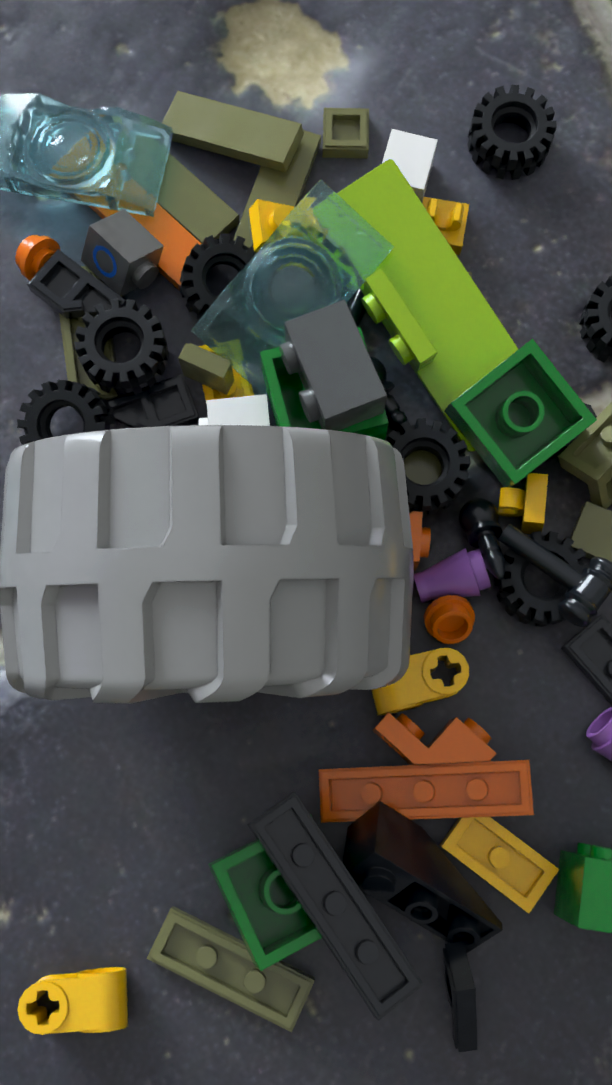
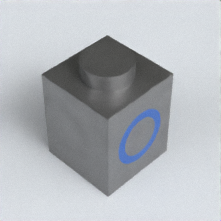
M123 209L89 225L81 261L119 296H123L136 288L144 289L155 280L159 272L157 266L164 245Z

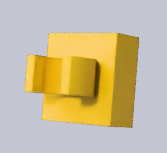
M423 197L422 204L455 254L460 255L469 204Z
M529 473L526 479L525 490L511 487L500 488L498 514L509 517L522 516L521 531L525 534L537 531L542 533L545 520L548 474Z

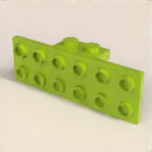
M388 159L316 206L312 210V216L364 294L361 301L366 311L376 324L382 321L392 337L388 340L399 361L403 365L407 363L411 365L449 425L458 432L457 437L459 440H464L467 445L466 450L473 452L475 449L444 410L452 401L515 353L518 347L394 160Z

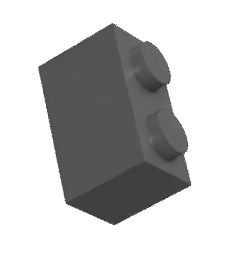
M345 299L284 322L285 343L279 345L280 354L289 375L299 374L305 389L299 392V398L310 423L318 420L321 429L339 431L384 413L387 394Z

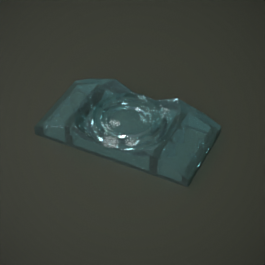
M40 93L1 95L0 190L117 211L125 209L129 213L154 217L173 138V129L154 119L117 106L90 110L66 105Z
M320 179L282 221L247 265L228 284L192 328L191 332L217 355L230 360L232 368L260 393L268 394L262 375L260 352L277 348L280 344L285 343L284 322L344 299L347 303L363 285L365 278L375 271L394 246Z

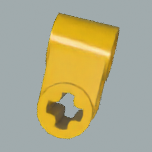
M439 648L410 655L409 667L400 680L386 687L372 689L377 715L381 716L386 715L388 712L392 714L422 706L424 703L449 698L457 694L467 683L469 677V665L465 657L459 651L451 648ZM438 661H444L447 668H455L457 674L450 680V686L444 687L441 679H432L430 675L438 667Z
M105 967L83 970L77 973L44 976L27 988L20 997L17 1009L19 1020L25 1029L33 1034L40 1035L67 1032L103 1033L128 1027L126 968ZM46 991H48L50 1000L59 1001V1007L50 1016H47L46 1007L37 1006V1000Z

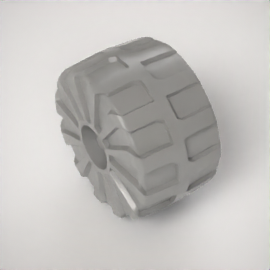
M190 425L112 429L61 435L21 445L11 453L6 467L0 546V615L6 678L15 690L26 693L30 697L44 700L92 697L93 703L131 704L178 693H189L195 703L241 701L256 692L305 698L336 695L349 689L372 690L394 684L406 673L410 659L414 581L413 543L404 461L401 453L396 448H393L388 441L357 433L314 428L253 425Z

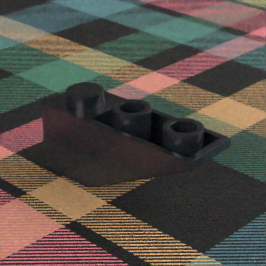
M381 801L348 826L343 864L360 890L367 895L377 899L448 943L464 941L466 953L503 930L502 922L421 826Z

